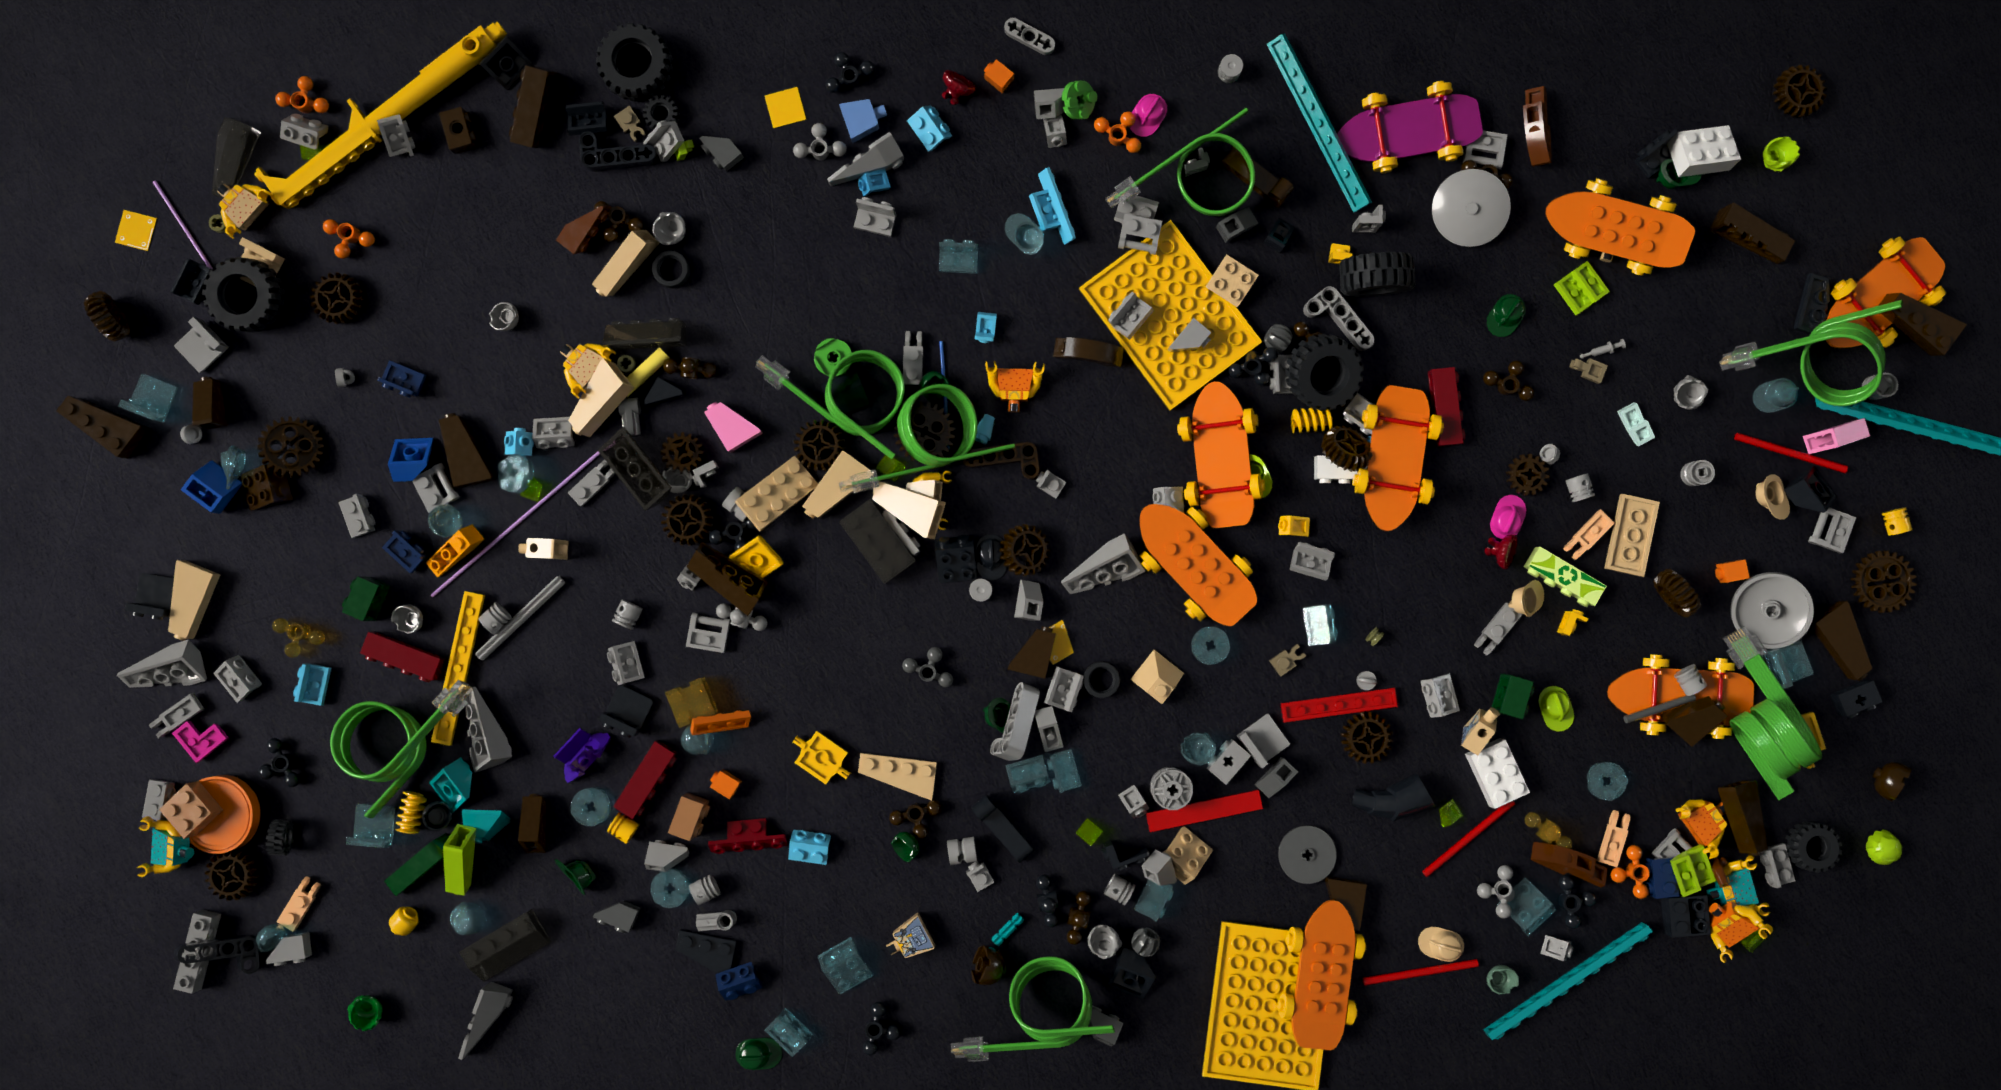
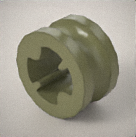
M219 214L213 215L209 219V227L218 233H224L226 229L224 222H221L223 224L221 227L216 226L218 225L216 224L217 220L223 221L222 216Z
M622 355L617 361V366L621 371L630 373L635 369L636 362L631 356ZM625 359L631 362V365H628V369L622 366V363H625Z
M1376 627L1368 634L1365 640L1367 642L1370 641L1371 645L1374 646L1380 641L1384 633L1379 632Z

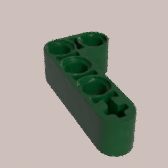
M447 833L426 845L384 881L395 896L404 892L444 859L443 845L449 838Z

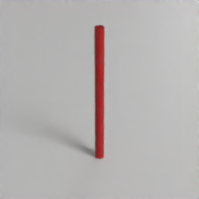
M1736 433L1734 440L1842 473H1846L1848 469L1846 465L1744 434Z
M1511 801L1500 806L1425 868L1422 873L1426 877L1431 875L1513 807L1515 802Z
M1477 959L1364 977L1363 984L1371 985L1474 968L1479 965Z

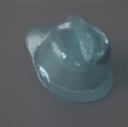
M1020 213L1013 214L1007 219L1005 223L1006 235L1022 252L1032 255L1041 250L1044 244V232L1040 226L1036 225L1026 215Z
M1786 378L1763 383L1755 389L1753 403L1757 409L1766 413L1789 408L1797 401L1799 387H1796L1791 380Z

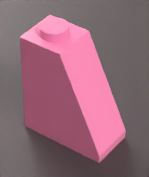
M721 402L710 404L707 407L708 410L704 412L725 448L730 453L763 434L758 427Z
M1865 418L1805 435L1803 439L1808 454L1861 440L1869 437L1870 434Z

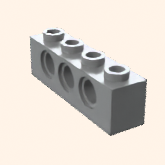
M207 910L193 913L185 944L215 940L221 914ZM205 946L201 950L202 956L210 953L209 946ZM184 949V953H182V957L185 958V956H186L187 954H194V955H195V952H188L187 950ZM209 961L189 964L180 962L173 989L191 994L201 990Z

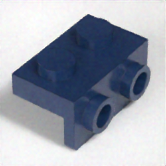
M389 360L382 378L378 377L377 381L383 383L382 387L392 391L396 388L400 390L399 394L410 398L411 395L418 397L427 375Z
M394 530L392 532L393 536L382 548L412 574L428 556L424 554L425 550L423 547L410 541L411 537L405 531Z
M1674 857L1646 858L1644 865L1649 869L1646 886L1651 897L1656 899L1679 897L1678 883L1670 860Z
M752 962L716 974L718 991L725 1001L734 1000L744 994L754 993L762 988L761 981L755 974Z

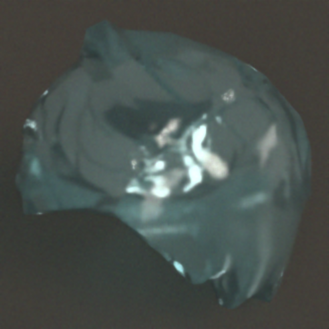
M439 505L432 509L428 516V524L436 535L447 538L453 536L459 529H462L461 514L452 505Z
M690 724L681 735L682 747L692 755H707L712 745H714V733L692 736Z
M1206 732L1192 733L1185 737L1184 743L1181 744V753L1184 758L1197 766L1209 763L1215 755L1216 744Z
M464 901L452 910L450 923L457 934L472 935L485 926L487 918L484 916L485 911L480 908V905Z

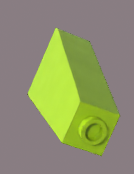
M457 824L443 845L446 892L465 896L471 886L476 828Z

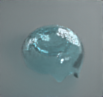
M270 924L260 930L256 937V943L260 951L267 952L276 948L282 938H284V934L287 936L285 928L280 924Z

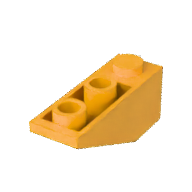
M473 524L459 529L426 564L438 578L473 551L484 538Z

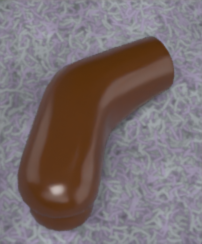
M1716 857L1712 862V872L1720 888L1729 885L1723 868L1728 864L1725 857L1720 859Z

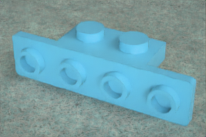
M1050 167L1038 174L1044 190L1029 195L1041 230L1046 231L1058 227L1065 245L1076 238L1075 231L1071 226L1068 212L1062 202L1061 193L1058 191L1055 183V177Z

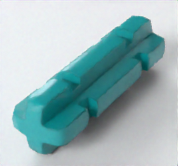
M1016 913L1012 920H1009L999 930V933L992 937V941L997 946H1000L1004 942L1003 939H1007L1017 928L1016 926H1019L1024 921L1023 917Z

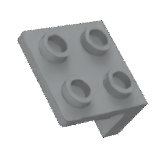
M867 197L857 199L858 211L854 229L891 237L896 219L895 208L892 207V204L887 202L874 203L872 199Z
M193 317L188 321L192 326L191 330L174 347L199 373H202L229 347L203 320Z
M1265 714L1237 735L1260 768L1268 765V760L1290 745L1269 714Z

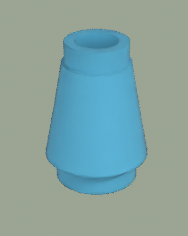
M984 414V417L977 425L975 441L982 444H987L990 441L994 417Z

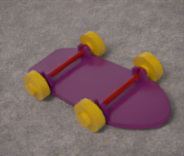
M1437 81L1427 88L1429 99L1385 106L1388 104L1385 94H1369L1368 97L1362 99L1363 109L1370 110L1364 111L1350 119L1339 130L1337 135L1349 157L1360 161L1373 162L1374 171L1388 173L1398 167L1397 159L1438 152L1439 160H1446V162L1455 161L1457 157L1463 155L1462 147L1468 146L1479 139L1483 129L1477 100L1462 94L1448 95L1453 92L1452 84L1450 82Z

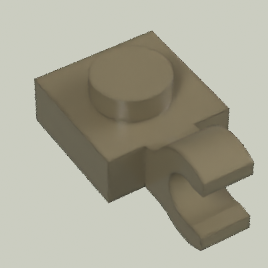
M1590 358L1587 359L1586 363L1579 359L1572 360L1569 367L1583 371L1582 378L1600 384L1608 365Z

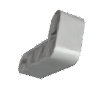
M1334 287L1324 288L1304 305L1303 312L1309 318H1315L1326 310L1357 350L1365 351L1374 344V337ZM1325 292L1332 294V301L1324 298ZM1309 304H1315L1318 311L1316 313L1311 312ZM1336 307L1343 308L1344 316L1336 313ZM1348 322H1353L1356 325L1355 331H1351L1348 328ZM1359 331L1362 332V333L1359 334L1357 337L1354 336V335H1356ZM1366 338V339H1367L1366 344H1363V345H1362V344H1361L1362 339Z
M1023 682L1016 686L1003 737L993 741L990 749L992 755L1007 761L1022 758L1039 699L1040 691L1038 688Z

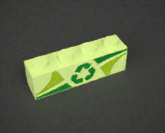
M1535 547L1523 566L1528 569L1527 573L1536 578L1540 576L1545 579V584L1553 588L1555 586L1560 588V592L1565 596L1577 598V602L1584 607L1595 606L1607 587L1542 547Z

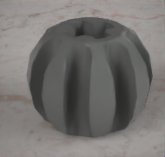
M1275 324L1267 331L1264 343L1267 348L1273 347L1278 352H1283L1291 343L1293 335L1287 326Z
M1148 927L1140 928L1133 934L1132 948L1143 957L1152 956L1159 949L1160 937L1154 930Z

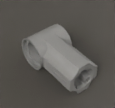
M732 910L699 913L696 917V927L698 931L728 930L735 925L737 916ZM723 916L730 918L729 925L723 922Z

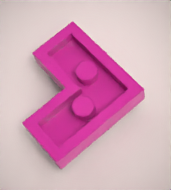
M186 721L172 733L195 763L202 761L229 739L217 723L201 734L191 721Z

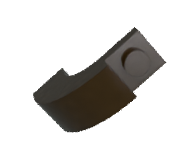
M1074 337L1056 338L1053 357L1085 360L1104 366L1121 367L1124 348L1089 339Z

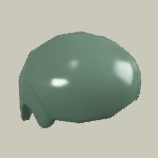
M1497 965L1487 974V985L1497 994L1510 993L1513 987H1518L1519 976L1516 971L1506 965Z

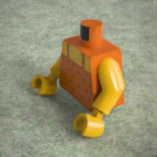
M994 361V366L990 368L987 362L985 363L989 386L994 395L1000 397L1001 401H1008V412H1020V402H1027L1028 398H1032L1041 385L1042 373L1045 369L1044 363L1041 369L1036 368L1037 362L1034 363L1033 369L997 368L996 361Z
M1703 799L1688 800L1682 807L1676 808V812H1680L1678 813L1679 819L1683 821L1698 844L1707 846V848L1703 849V853H1710L1709 859L1715 858L1719 855L1718 846L1725 832L1724 828L1727 826L1726 821L1722 817L1726 814L1723 803L1721 802L1714 806L1712 802L1704 801Z
M1728 902L1722 907L1718 903H1713L1709 907V912L1711 913L1709 916L1711 921L1710 935L1717 949H1720L1722 952L1720 960L1723 963H1726V958L1723 954H1728L1730 959H1733V952L1726 949V945L1730 948L1759 928V936L1763 939L1768 937L1764 930H1767L1769 934L1773 932L1772 926L1763 924L1764 920L1752 907L1737 905L1734 902Z

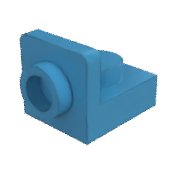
M885 169L865 172L858 179V187L862 191L863 196H868L871 192L888 190L890 188Z

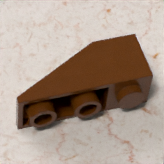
M600 206L566 224L556 241L573 254L585 252L589 247L588 242L591 237L598 233V226L609 216L608 211L611 206Z

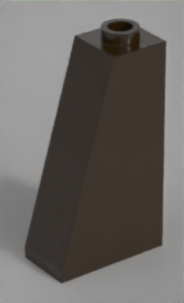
M456 413L444 415L443 419H439L453 487L461 488L496 480L495 474L464 418L456 415Z
M1838 601L1814 618L1810 627L1846 677L1852 680H1862L1868 675L1867 672L1872 669L1850 604L1848 601Z
M1737 781L1719 787L1718 792L1739 852L1748 853V856L1761 855L1760 852L1768 850L1757 781Z

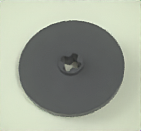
M1308 825L1299 826L1289 831L1283 837L1279 845L1278 859L1281 868L1292 880L1303 884H1312L1323 880L1330 874L1336 862V848L1331 837L1322 829ZM1307 849L1312 853L1308 860L1302 856Z

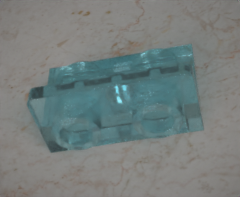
M1326 604L1303 608L1308 646L1336 642L1338 633L1333 624L1335 613L1331 605Z
M1071 749L1049 755L1050 759L1047 760L1049 771H1054L1055 778L1052 779L1055 790L1059 789V792L1063 793L1064 791L1082 786Z
M1042 755L1005 765L1013 793H1023L1032 787L1040 788L1050 782Z
M1148 879L1134 910L1152 918L1156 922L1158 918L1162 919L1166 910L1164 905L1166 901L1171 900L1174 894L1172 884L1160 886Z
M786 1008L764 1030L792 1057L812 1036L809 1029Z

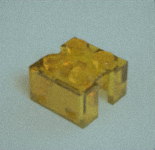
M704 677L689 682L690 686L682 690L681 687H677L665 692L679 728L691 724L692 719L700 715L706 717L718 713Z

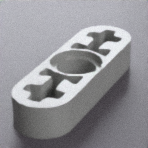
M1009 18L1005 22L1004 30L1007 36L1043 55L1053 53L1055 41L1052 37L1017 18ZM1013 24H1016V29H1018V30H1020V31H1021V28L1023 27L1024 29H1023V31H1022V33H1021V37L1018 36V35H1019V31H1017V30L1014 29V30L1011 32L1009 25L1012 26ZM1025 33H1034L1035 39L1033 41L1025 40ZM1038 37H1041L1040 42L1044 44L1047 41L1050 42L1049 46L1051 48L1047 47L1046 50L1043 49V44H1041L1040 42H1038V45L1036 46L1035 44L1038 41Z

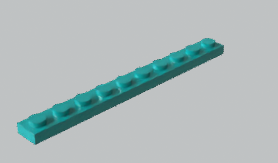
M1279 35L1267 43V46L1353 212H1357L1372 203L1286 35Z
M1815 397L1816 406L1823 410H1831L1841 415H1849L1858 419L1865 418V420L1879 425H1887L1898 430L1910 431L1917 435L1929 436L1936 440L1940 439L1952 444L1967 446L1970 449H1978L1989 454L2001 455L2000 437L1863 401L1849 406H1833L1821 402Z
M1641 922L1484 1028V1032L1491 1040L1504 1036L1505 1031L1519 1026L1521 1020L1534 1016L1537 1013L1536 1010L1542 1006L1550 1005L1555 997L1558 995L1563 996L1569 991L1570 987L1581 984L1589 974L1592 975L1599 972L1601 966L1606 963H1612L1617 959L1616 956L1622 952L1630 951L1633 948L1632 945L1646 940L1649 937L1648 935L1652 933V930L1647 924Z

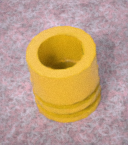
M1906 507L1882 513V516H1885L1883 519L1886 520L1884 523L1888 536L1912 530L1909 517H1906L1908 515L1905 512L1907 510Z
M619 812L611 822L607 832H611V835L615 834L617 839L627 844L637 831L639 824L629 817L626 818V815L622 816V813Z

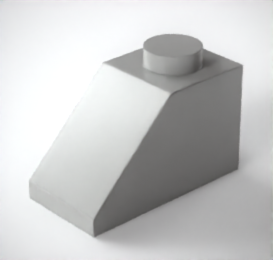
M1193 318L1167 350L1169 352L1197 350L1200 346L1204 348L1211 340L1208 337L1211 332Z
M1050 706L1036 710L1035 718L1045 752L1063 748L1053 707Z

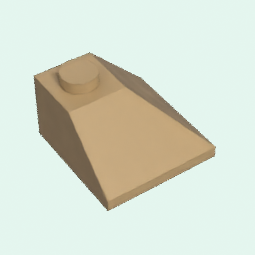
M1153 650L1130 680L1159 703L1163 704L1175 689L1184 673L1157 651Z

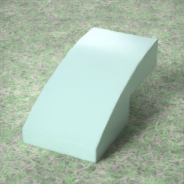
M1633 402L1617 411L1636 446L1639 447L1655 438L1649 422L1644 420L1637 403Z

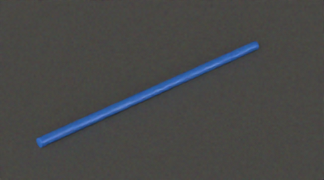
M939 341L941 374L945 376L943 341ZM944 396L943 404L945 409V415L948 414L947 398Z

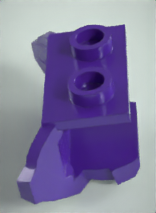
M579 728L553 756L565 763L564 774L567 783H571L584 775V771L597 757H601L611 740L608 733L591 735Z

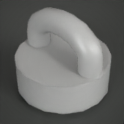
M336 368L335 378L339 388L346 387L347 384L354 382L355 376L353 372L344 370V368ZM346 374L350 376V379L346 380Z
M190 424L181 429L180 435L185 443L194 444L201 440L202 431L199 427Z
M1547 444L1542 447L1539 455L1542 461L1552 465L1559 459L1560 450L1553 444Z
M1369 671L1361 672L1356 679L1357 685L1363 690H1371L1377 683L1376 676Z

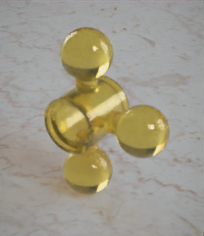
M278 618L272 624L273 630L276 633L287 631V636L292 642L285 646L284 651L291 658L297 657L301 652V648L298 645L299 640L309 638L313 645H320L325 640V635L322 631L314 630L311 632L310 627L305 623L289 625L287 620ZM298 627H300L302 630V633L299 637L296 634V629Z
M1530 812L1525 816L1526 825L1531 828L1537 827L1539 830L1535 835L1544 842L1551 844L1552 841H1556L1557 846L1571 849V839L1567 836H1561V828L1548 819L1544 823L1540 822V816L1534 812Z

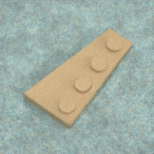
M860 753L858 773L932 801L937 762Z

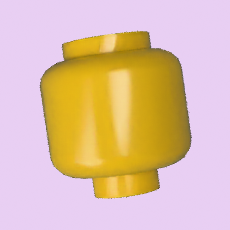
M412 907L398 908L389 919L391 931L396 935H409L419 922L418 913Z

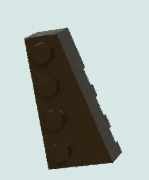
M525 65V69L521 72L522 85L517 91L518 104L513 111L514 123L509 130L510 142L538 148L544 127V122L541 120L548 113L547 99H549L550 95L553 96L554 88L552 87L553 79L558 78L559 73Z
M1734 202L1718 211L1709 231L1776 264L1786 260L1795 242L1787 233L1777 230Z
M1902 293L1886 294L1878 305L1902 300V308L1881 314L1930 356L1945 355L1967 325Z
M67 396L56 410L88 436L120 458L128 459L151 429L77 397Z
M701 542L686 566L747 616L756 605L768 583L767 580L704 542Z

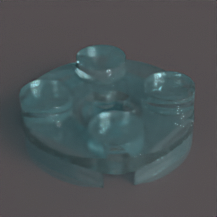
M511 455L505 460L500 461L498 465V479L502 489L512 493H521L528 488L527 484L534 476V467L530 460L521 455Z
M1212 626L1203 627L1194 634L1191 641V651L1201 663L1207 665L1217 664L1223 661L1229 654V639L1220 628ZM1213 640V645L1216 647L1208 651L1205 644Z
M1612 762L1596 763L1587 773L1589 791L1592 795L1602 800L1612 801L1620 797L1628 783L1624 770ZM1603 777H1610L1611 783L1604 786Z
M596 787L585 788L579 791L571 803L572 816H574L578 823L584 826H596L604 822L611 810L607 794ZM594 802L596 809L589 812L586 804Z
M671 868L666 872L661 871L651 883V895L654 902L665 908H675L681 905L689 896L690 882L678 869ZM669 883H672V887H675V891L668 893V890L665 889V886H668Z

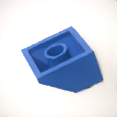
M434 438L395 439L388 461L393 482L413 481L428 464Z

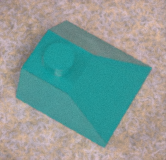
M460 757L444 767L429 782L442 801L451 807L452 813L469 798L472 771L469 765Z
M462 809L463 825L476 828L475 843L478 844L482 843V840L489 841L509 824L511 819L502 811Z

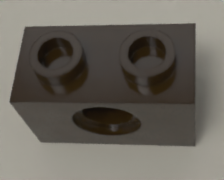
M462 107L439 113L450 151L457 154L477 148L475 144L477 136L475 131L471 130L470 123H472L469 112H466ZM463 126V131L456 134L457 128Z

